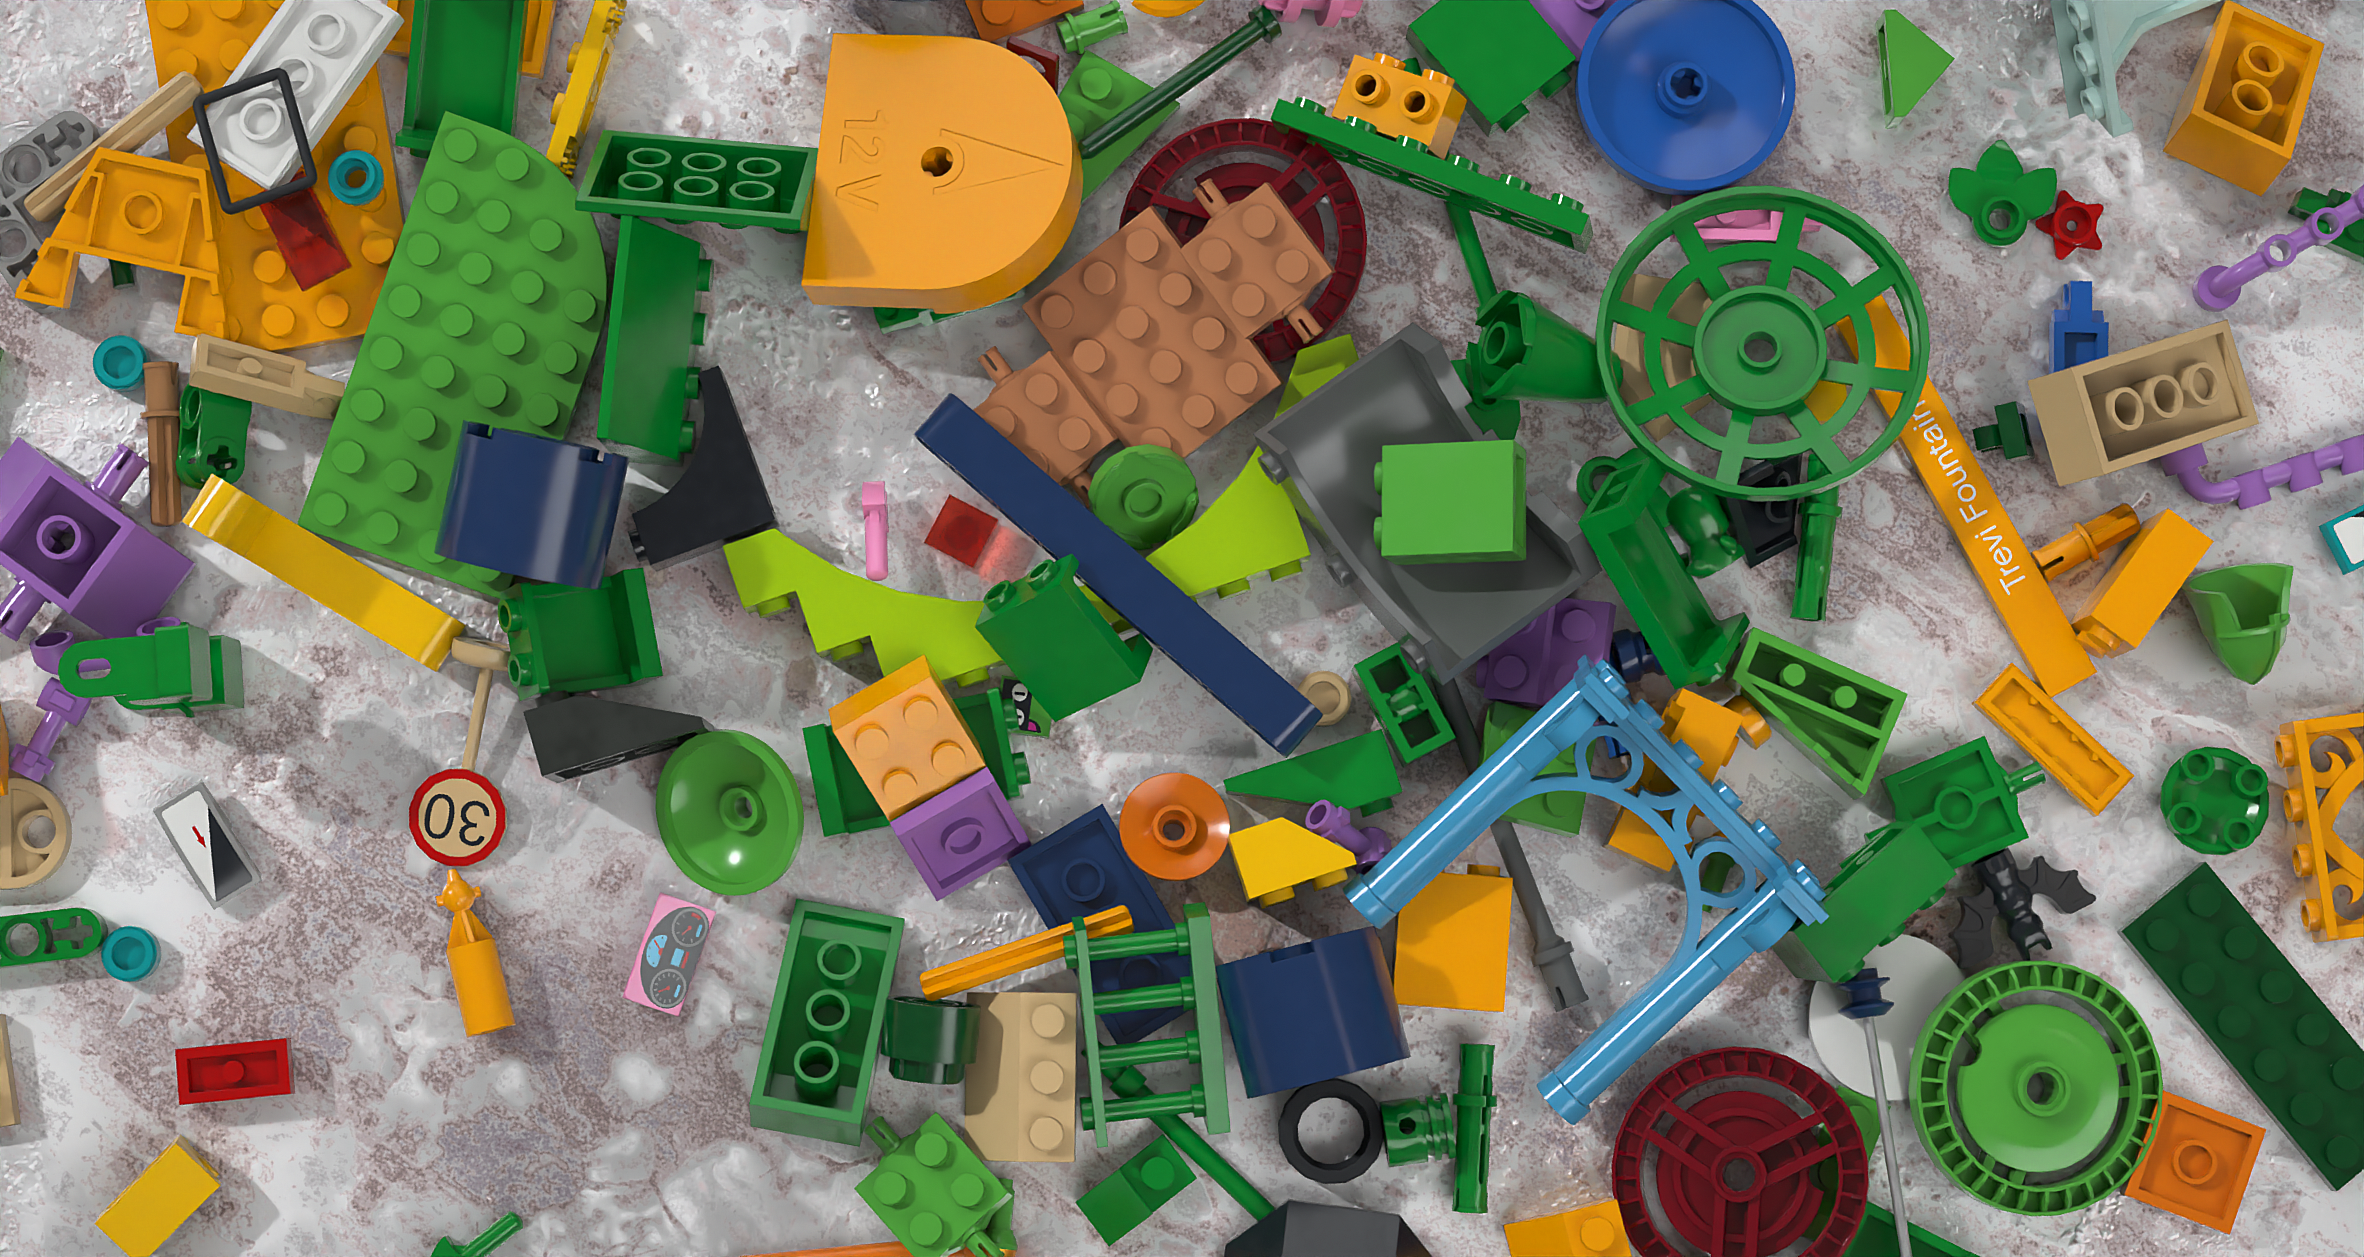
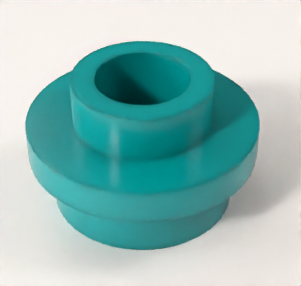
M351 150L341 154L333 161L328 173V182L331 191L340 201L348 205L360 206L370 203L380 194L384 185V171L378 160L365 151ZM357 170L366 172V181L361 187L352 188L349 186L348 179L351 173Z

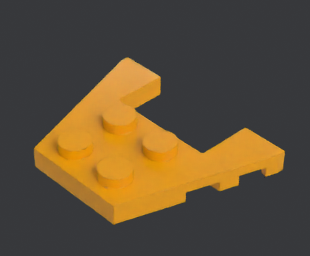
M98 147L64 206L66 211L50 238L46 237L37 253L39 258L27 279H22L16 289L15 298L69 309L80 255L88 254L185 275L174 332L195 337L202 333L229 340L230 334L211 171Z

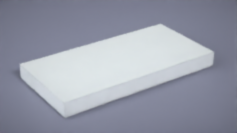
M285 0L224 86L274 68L284 69L289 76L309 148L312 151L405 20L399 13L378 0ZM278 79L213 102L206 109L205 112L219 160L264 190L268 191L289 183L303 164ZM196 123L187 138L205 151L198 124Z

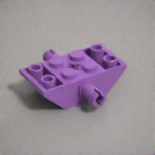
M19 436L1 458L0 565L16 575L14 579L17 581V584L0 605V632L16 642L19 640L21 633L44 602L49 604L53 602L107 639L137 636V628L145 622L158 617L195 567L196 563L121 510L123 505L120 503V500L143 469L147 468L150 464L121 442L92 483L88 480L83 483ZM65 533L75 535V542L70 550H65L66 546L60 541Z

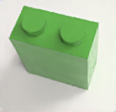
M1495 440L1382 446V462H1377L1374 470L1375 489L1378 495H1382V517H1376L1374 522V542L1377 550H1381L1382 557L1395 565L1526 560V450L1516 441Z

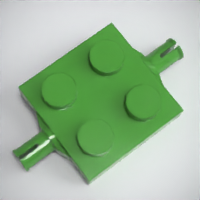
M935 1112L913 1134L902 1139L882 1116L877 1117L872 1122L885 1135V1139L872 1125L869 1124L865 1128V1134L874 1141L885 1155L882 1157L879 1165L854 1189L914 1257H948L950 1254L966 1247L976 1257H989L983 1250V1247L992 1257H1004V1252L993 1243L984 1230L992 1215L1013 1195L940 1114Z

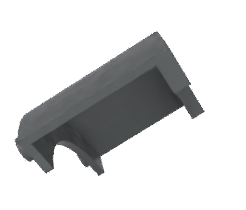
M1412 322L1253 435L1263 452L1257 458L1261 469L1274 485L1281 484L1297 512L1329 557L1325 561V566L1332 578L1342 588L1348 585L1351 586L1377 620L1401 645L1399 647L1401 654L1417 674L1426 670L1440 684L1444 685L1603 570L1580 526L1566 515L1543 491L1532 496L1526 490V560L1395 565L1381 556V550H1377L1374 542V522L1376 517H1382V495H1378L1375 489L1374 470L1376 463L1382 462V446L1500 440L1492 429L1482 434L1465 409V406L1473 400L1456 373L1442 343Z

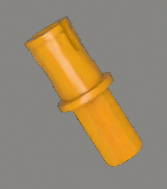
M2122 503L2084 525H2081L2079 522L2072 525L2073 531L2039 550L2030 552L2035 564H2040L2038 569L2045 581L2049 583L2054 580L2053 578L2088 559L2092 562L2099 560L2098 553L2138 532L2141 528L2139 518L2128 503Z

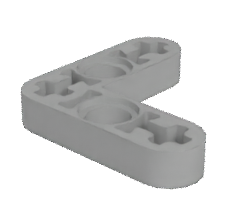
M75 111L59 113L0 153V216L3 217L0 219V237L11 229L23 231L26 237V246L20 255L14 258H6L0 253V273L14 293H16V289L22 279H27L29 275L22 269L31 264L34 267L35 260L38 257L37 253L43 244V241L20 209L24 205L25 197L100 137L97 127L81 113ZM72 126L77 131L85 129L79 135L82 143L79 148L74 150L66 144L53 152L61 159L56 165H54L52 158L39 147L45 141L53 149L63 144L67 139L63 131L67 127ZM33 154L38 156L41 161L39 176L29 183L17 181L14 176L16 161L24 155ZM10 211L11 215L5 217L7 213ZM20 270L18 274L15 276L14 271ZM19 299L25 306L41 314L53 313L61 309L60 307Z

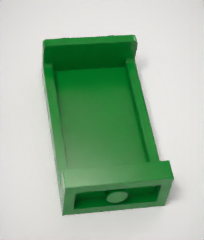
M529 0L414 1L403 126L396 133V146L410 148L412 156L428 159L445 111L515 137Z
M1648 457L1609 473L1578 521V525L1674 689L1677 690L1693 683L1702 687L1715 682L1725 674V667L1732 654L1740 647V640L1750 621L1745 612L1718 620L1693 577L1686 572V565L1649 503L1666 475V471L1660 467L1654 458Z
M999 687L987 689V692L952 699L979 742L986 767H988L1007 802L1023 799L1022 785L1031 784V778L1025 752L1015 753L1011 731L1020 730L1014 698L1003 699L1002 690ZM819 724L802 728L824 837L835 839L891 827L889 820L833 733L832 725Z

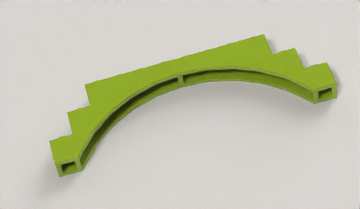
M1350 333L1298 350L1293 369L1274 419L1359 360ZM1259 445L1241 474L1195 523L1145 558L1196 603V599L1218 593L1220 600L1244 594L1251 590L1249 581L1270 575L1272 583L1294 577L1303 572L1301 564L1310 560L1311 553L1294 505L1281 484L1274 485L1258 463L1257 458L1263 454ZM776 528L722 546L743 609L748 614L758 611L760 618H766L789 610L791 608L789 600L798 597L816 652L821 658L831 655L833 663L848 660L863 654L862 644L872 641L884 677L925 654L943 685L957 682L959 689L969 688L990 679L988 670L1006 665L975 628L985 605L983 601H957L894 590L838 569L786 537ZM1085 585L1078 586L1118 636L1136 631L1135 628Z

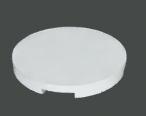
M1901 934L1894 941L1883 947L1877 945L1862 958L1865 961L1862 969L1877 968L1879 978L1890 977V981L1881 986L1880 989L1882 998L1894 1002V1006L1885 1015L1874 1017L1886 1097L1887 1100L1892 1101L1909 1099V1070L1916 1040L1928 1016L1946 994L1965 980L1958 966L1942 950L1922 939ZM1815 981L1809 998L1806 1021L1809 1039L1818 1060L1826 1071L1840 1084L1854 1092L1875 1099L1863 1019L1851 1020L1839 1014L1838 1010L1848 1004L1847 992L1835 989L1834 985L1842 983H1838V981L1836 983ZM1961 1036L1953 1051L1948 1070V1079L1955 1074L1957 1065H1962L1971 1047L1963 1036Z

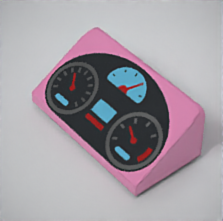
M660 892L628 979L623 998L679 1016L716 911Z

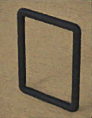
M274 68L196 97L193 102L194 114L220 205L226 214L240 213L307 189L316 183V168L291 82L284 69ZM278 79L306 177L231 203L204 106Z

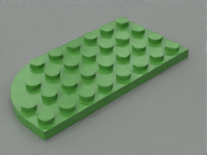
M445 111L297 525L306 530L500 600V592L513 586L516 575L456 561L434 553L463 420L490 425L488 436H491L492 429L495 427L518 430L565 441L602 338L609 305L610 279L607 273L606 257L601 240L602 236L592 212L575 210V200L578 191L559 168L536 149L502 131Z

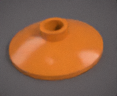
M1163 773L1143 781L1127 797L1120 814L1119 834L1127 856L1144 873L1165 881H1185L1206 873L1219 861L1228 843L1227 837L1230 834V820L1222 798L1208 783L1185 773ZM1169 824H1177L1183 829L1184 835L1178 840H1170L1163 833L1164 827Z

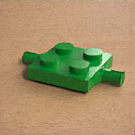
M1982 736L1882 778L1880 781L1892 807L1893 822H1916L1954 870L2029 838L2018 813V797L2016 794L2040 784H2045L2046 778L2043 773L2023 781L2024 777L2042 770L2037 761L2007 774L1996 762L1986 737ZM1892 823L1869 833H1864L1865 842L1867 843Z

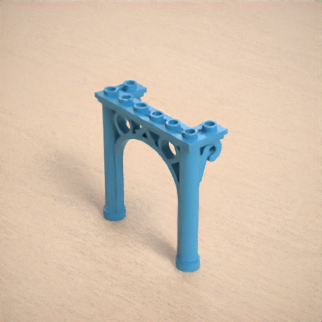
M1586 654L1577 661L1579 669L1573 674L1574 678L1369 872L1365 875L1358 873L1343 887L1344 894L1353 906L1378 929H1382L1412 898L1505 811L1526 798L1545 792L1560 790L1580 791L1605 797L1628 808L1656 831L1672 852L1683 877L1687 900L1684 930L1674 954L1666 965L1537 1084L1538 1090L1546 1101L1562 1118L1573 1126L1591 1111L1590 1103L1754 952L1761 953L1774 945L1792 927L1797 917L1807 926L1815 920L1822 924L1829 917L1822 902V899L1827 894L1819 885L1821 882L1799 858L1790 864L1776 850L1782 843L1777 835L1760 818L1751 824L1737 810L1743 804L1738 795L1722 779L1712 784L1698 770L1704 764L1700 756L1683 739L1673 744L1659 730L1665 724L1661 716L1644 699L1634 704L1626 696L1630 693L1624 685L1626 681L1604 658L1595 664ZM1600 715L1607 720L1595 722ZM1601 736H1609L1618 740L1622 747L1627 749L1631 755V763L1628 770L1616 778L1591 775L1585 753L1587 746L1592 740ZM1574 743L1573 755L1577 769L1576 773L1558 772L1536 776L1559 753ZM1643 751L1677 785L1671 791L1661 793L1649 791L1642 785H1640L1637 793L1627 789L1635 785L1642 775L1644 766ZM1695 804L1727 838L1720 836L1704 838L1694 845L1689 855L1685 845L1693 840L1687 831L1686 820L1689 810ZM1672 809L1670 815L1672 826L1657 810ZM1713 852H1723L1730 855L1735 863L1739 864L1743 869V880L1739 887L1728 893H1719L1701 887L1698 870L1705 856ZM1757 867L1767 879L1755 889L1757 882L1755 868ZM1703 904L1721 909L1734 908L1698 942L1702 924Z

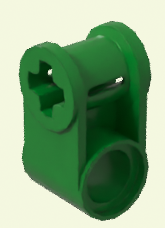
M189 383L187 384L179 407L181 423L176 459V472L180 480L187 487L202 490L211 474L216 475L229 484L237 482L242 476L245 468L247 429L252 413L251 401L221 393H213L202 388L190 386ZM196 459V463L190 464L189 461ZM207 461L213 462L214 466L207 465ZM225 464H232L230 468H225Z

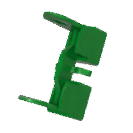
M181 622L180 625L155 627V635L89 640L75 643L64 651L59 660L58 675L60 683L66 691L76 697L99 698L113 696L118 704L127 709H161L167 713H185L186 717L189 718L195 717V712L244 708L240 641L225 635L209 636L208 630L190 625L189 622ZM95 659L108 660L111 669L106 677L83 679L79 675V666L82 662Z

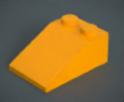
M2225 0L2177 106L2163 152L2262 197L2291 159L2325 44L2231 0Z

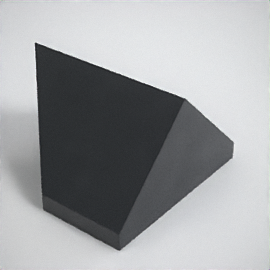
M1803 454L1777 460H1764L1740 473L1737 485L1769 488L1799 484ZM1717 495L1729 520L1727 530L1736 539V542L1744 548L1745 554L1742 557L1750 569L1798 544L1794 534L1798 498L1785 501H1749Z

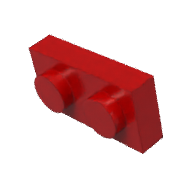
M291 1038L175 1049L179 1105L295 1094Z

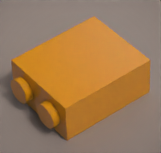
M2169 508L2142 522L2140 530L2131 537L2069 622L2074 632L2078 634L2075 641L2081 644L2085 651L2100 659L2106 655L2112 659L2136 649L2214 542Z
M1468 864L1467 874L1445 873L1444 868L1397 913L1395 917L1391 981L1398 1005L1504 1012L1513 878L1500 877V867Z

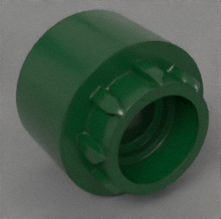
M886 997L880 1054L890 1057L889 1072L893 1078L926 1084H959L964 1079L965 1065L976 1063L981 1006L947 999L928 1001L925 997Z

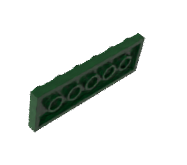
M2206 861L2200 862L2120 928L2117 933L2331 1191H2338L2364 1170V1051Z

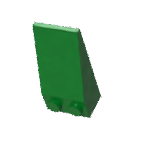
M796 898L749 1102L751 1127L860 1147L881 1048L886 997L891 996L905 918Z

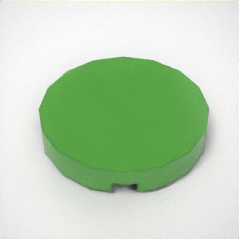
M1151 444L1127 447L1109 457L1094 474L1088 491L1090 512L1134 550L1153 548L1151 544L1159 543L1164 539L1166 543L1191 523L1199 503L1196 479L1184 458L1167 447Z

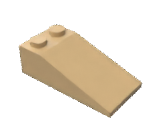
M2228 319L2027 381L2059 487L2103 476L2259 424Z

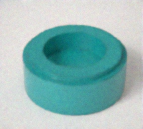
M118 335L104 340L97 347L93 356V370L98 380L108 388L117 392H131L144 384L142 364L152 361L148 350L141 343L129 336Z
M124 926L114 930L105 939L101 951L102 963L106 971L118 980L127 982L142 981L150 977L158 968L161 960V947L157 938L147 929L136 926Z

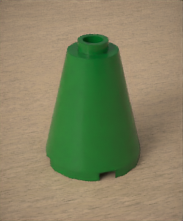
M1501 291L1492 297L1479 313L1475 325L1481 326L1483 329L1478 344L1468 342L1465 365L1468 384L1474 392L1482 394L1487 399L1587 404H1602L1607 401L1597 369L1594 338L1520 292ZM1612 351L1613 370L1618 388L1620 389L1623 381V368L1621 367L1618 354Z

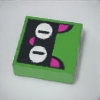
M1002 675L1000 689L1002 690L1003 699L1014 698L1020 730L1011 731V734L1049 739L1052 718L1017 677Z

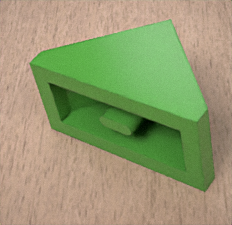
M1896 9L1884 10L1875 23L1885 129L1897 128L1955 59Z

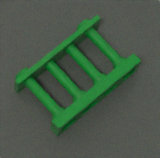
M1205 902L1183 904L1184 922L1174 923V929L1087 939L1083 916L1071 917L1073 935L1063 936L1066 969L1077 968L1090 1095L1079 1098L1083 1131L1093 1130L1097 1148L1108 1147L1106 1123L1193 1113L1194 1118L1203 1117L1208 1135L1231 1132L1211 920ZM1177 951L1178 957L1188 956L1189 976L1180 977V983L1096 993L1092 991L1090 961ZM1180 1005L1183 1006L1184 1011L1193 1010L1195 1030L1185 1031V1037L1098 1047L1095 1015ZM1188 1059L1189 1064L1198 1063L1200 1083L1190 1084V1090L1111 1100L1103 1099L1100 1069Z

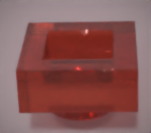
M949 494L924 544L974 570L999 520Z

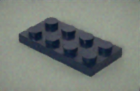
M1100 804L1007 860L1048 930L1072 922L1071 917L1083 916L1085 918L1120 905H1124L1129 909L1134 924V931L1131 934L1174 929V922L1144 872L1127 856L1121 843L1119 831L1103 804ZM1177 951L1090 961L1092 991L1096 993L1180 983V977L1189 976L1188 956L1178 957ZM1077 968L1072 969L1077 977ZM1180 1005L1102 1014L1099 1016L1115 1043L1126 1044L1142 1040L1190 1010L1184 1011L1183 1006Z

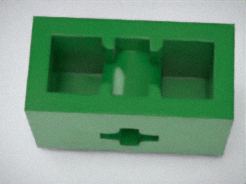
M1396 642L1355 664L1351 672L1401 766L1404 768L1451 743L1456 737L1421 673L1417 674L1409 666L1401 654L1399 648L1401 645Z

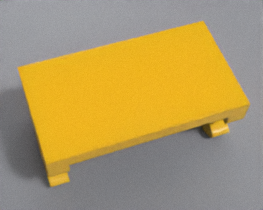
M179 1134L99 1214L94 1224L128 1256L149 1257L221 1186V1182L217 1178L219 1173Z

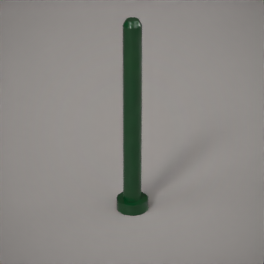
M1259 4L1249 11L1250 21L1082 138L1078 142L1081 158L1083 160L1094 158L1263 39L1270 44L1282 36L1281 27L1271 11L1264 5Z

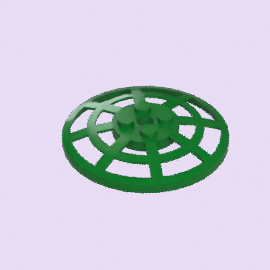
M1770 185L1736 186L1704 193L1676 205L1649 223L1627 246L1612 269L1600 299L1595 331L1596 363L1604 395L1618 423L1635 445L1648 457L1654 458L1663 470L1691 486L1723 497L1749 501H1785L1819 494L1851 480L1876 463L1897 441L1914 414L1926 381L1930 354L1928 317L1920 290L1905 261L1888 240L1863 218L1832 200L1802 190ZM1771 210L1784 212L1776 244L1766 242L1739 243L1709 252L1694 225L1695 222L1707 217L1733 211ZM1808 218L1823 223L1848 237L1873 259L1879 269L1854 286H1851L1830 265L1807 252L1797 249L1804 219ZM1674 234L1689 264L1681 268L1664 286L1655 300L1651 312L1620 301L1623 290L1638 265L1658 244ZM1739 262H1771L1765 286H1746L1732 291L1718 269ZM1792 268L1801 270L1817 279L1835 295V298L1812 310L1802 299L1786 291ZM1699 280L1712 304L1701 317L1698 326L1695 327L1667 318L1678 297L1693 282ZM1893 287L1901 302L1908 326L1910 345L1908 371L1875 367V334L1864 305ZM1849 316L1857 338L1858 364L1826 359L1827 341L1824 330ZM1614 322L1645 334L1643 344L1644 364L1654 395L1630 406H1626L1619 392L1612 365L1611 336ZM1661 340L1692 349L1695 376L1669 388L1661 365ZM1752 340H1764L1773 347L1775 356L1766 362H1755L1746 355L1744 346ZM1819 380L1852 386L1851 392L1841 408L1822 425H1820L1804 403V400L1810 396L1818 385ZM1869 389L1903 393L1898 409L1883 433L1864 453L1850 462L1831 438L1840 433L1855 417L1865 401ZM1709 394L1720 405L1732 411L1726 437L1720 436L1700 425L1682 407ZM1784 413L1801 436L1793 440L1774 444L1748 443L1754 416L1765 417ZM1668 415L1672 422L1689 437L1712 450L1722 453L1716 478L1712 479L1698 474L1671 459L1650 441L1639 426ZM1810 450L1830 473L1814 481L1787 487L1753 488L1737 485L1743 459L1777 460L1800 455Z

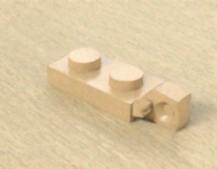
M202 333L197 335L192 346L190 386L259 403L267 407L299 413V415L335 420L345 392V383L315 375L306 369V361Z

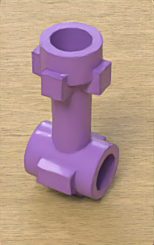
M51 677L42 690L36 704L37 707L45 710L46 713L28 746L16 744L10 755L14 757V760L9 768L39 783L45 773L50 775L56 762L47 756L65 723L69 722L78 726L87 713L93 698L76 697L66 691L60 680Z
M1327 800L1316 802L1306 815V826L1309 828V831L1333 843L1337 842L1346 850L1352 852L1357 863L1352 868L1356 875L1358 873L1365 875L1392 850L1391 839L1387 837L1384 830L1377 827H1366L1358 831L1349 824L1351 822L1350 812L1342 806L1335 807L1333 803Z

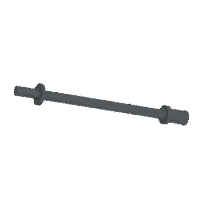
M1430 675L1470 776L1477 769L1481 748L1480 741L1455 678L1442 685ZM1496 819L1490 825V829L1509 877L1513 878V887L1535 940V945L1532 949L1534 955L1530 956L1533 967L1539 965L1556 1012L1589 1000V997L1584 991L1570 953L1574 952L1571 941L1565 942L1563 937L1555 933L1512 822Z

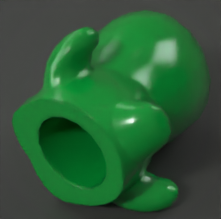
M1689 486L1671 497L1667 504L1666 516L1673 531L1688 548V552L1680 554V557L1686 565V572L1689 575L1696 577L1698 580L1703 579L1729 566L1745 554L1744 548L1736 542V539L1726 533L1729 527V520L1716 494Z

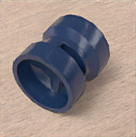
M1623 629L1613 632L1612 653L1618 673L1626 681V684L1639 682L1644 674L1654 672L1659 676L1666 675L1641 631L1632 632L1629 629Z

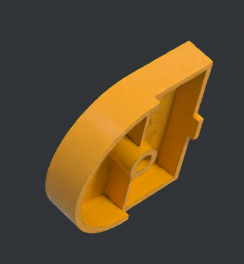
M833 33L801 283L812 304L933 309L935 314L959 313L986 307L1018 292L1039 276L1066 243L1074 227L1083 193V168L1078 143L1062 104L1046 79L1031 64L1017 54L1001 46L974 38Z

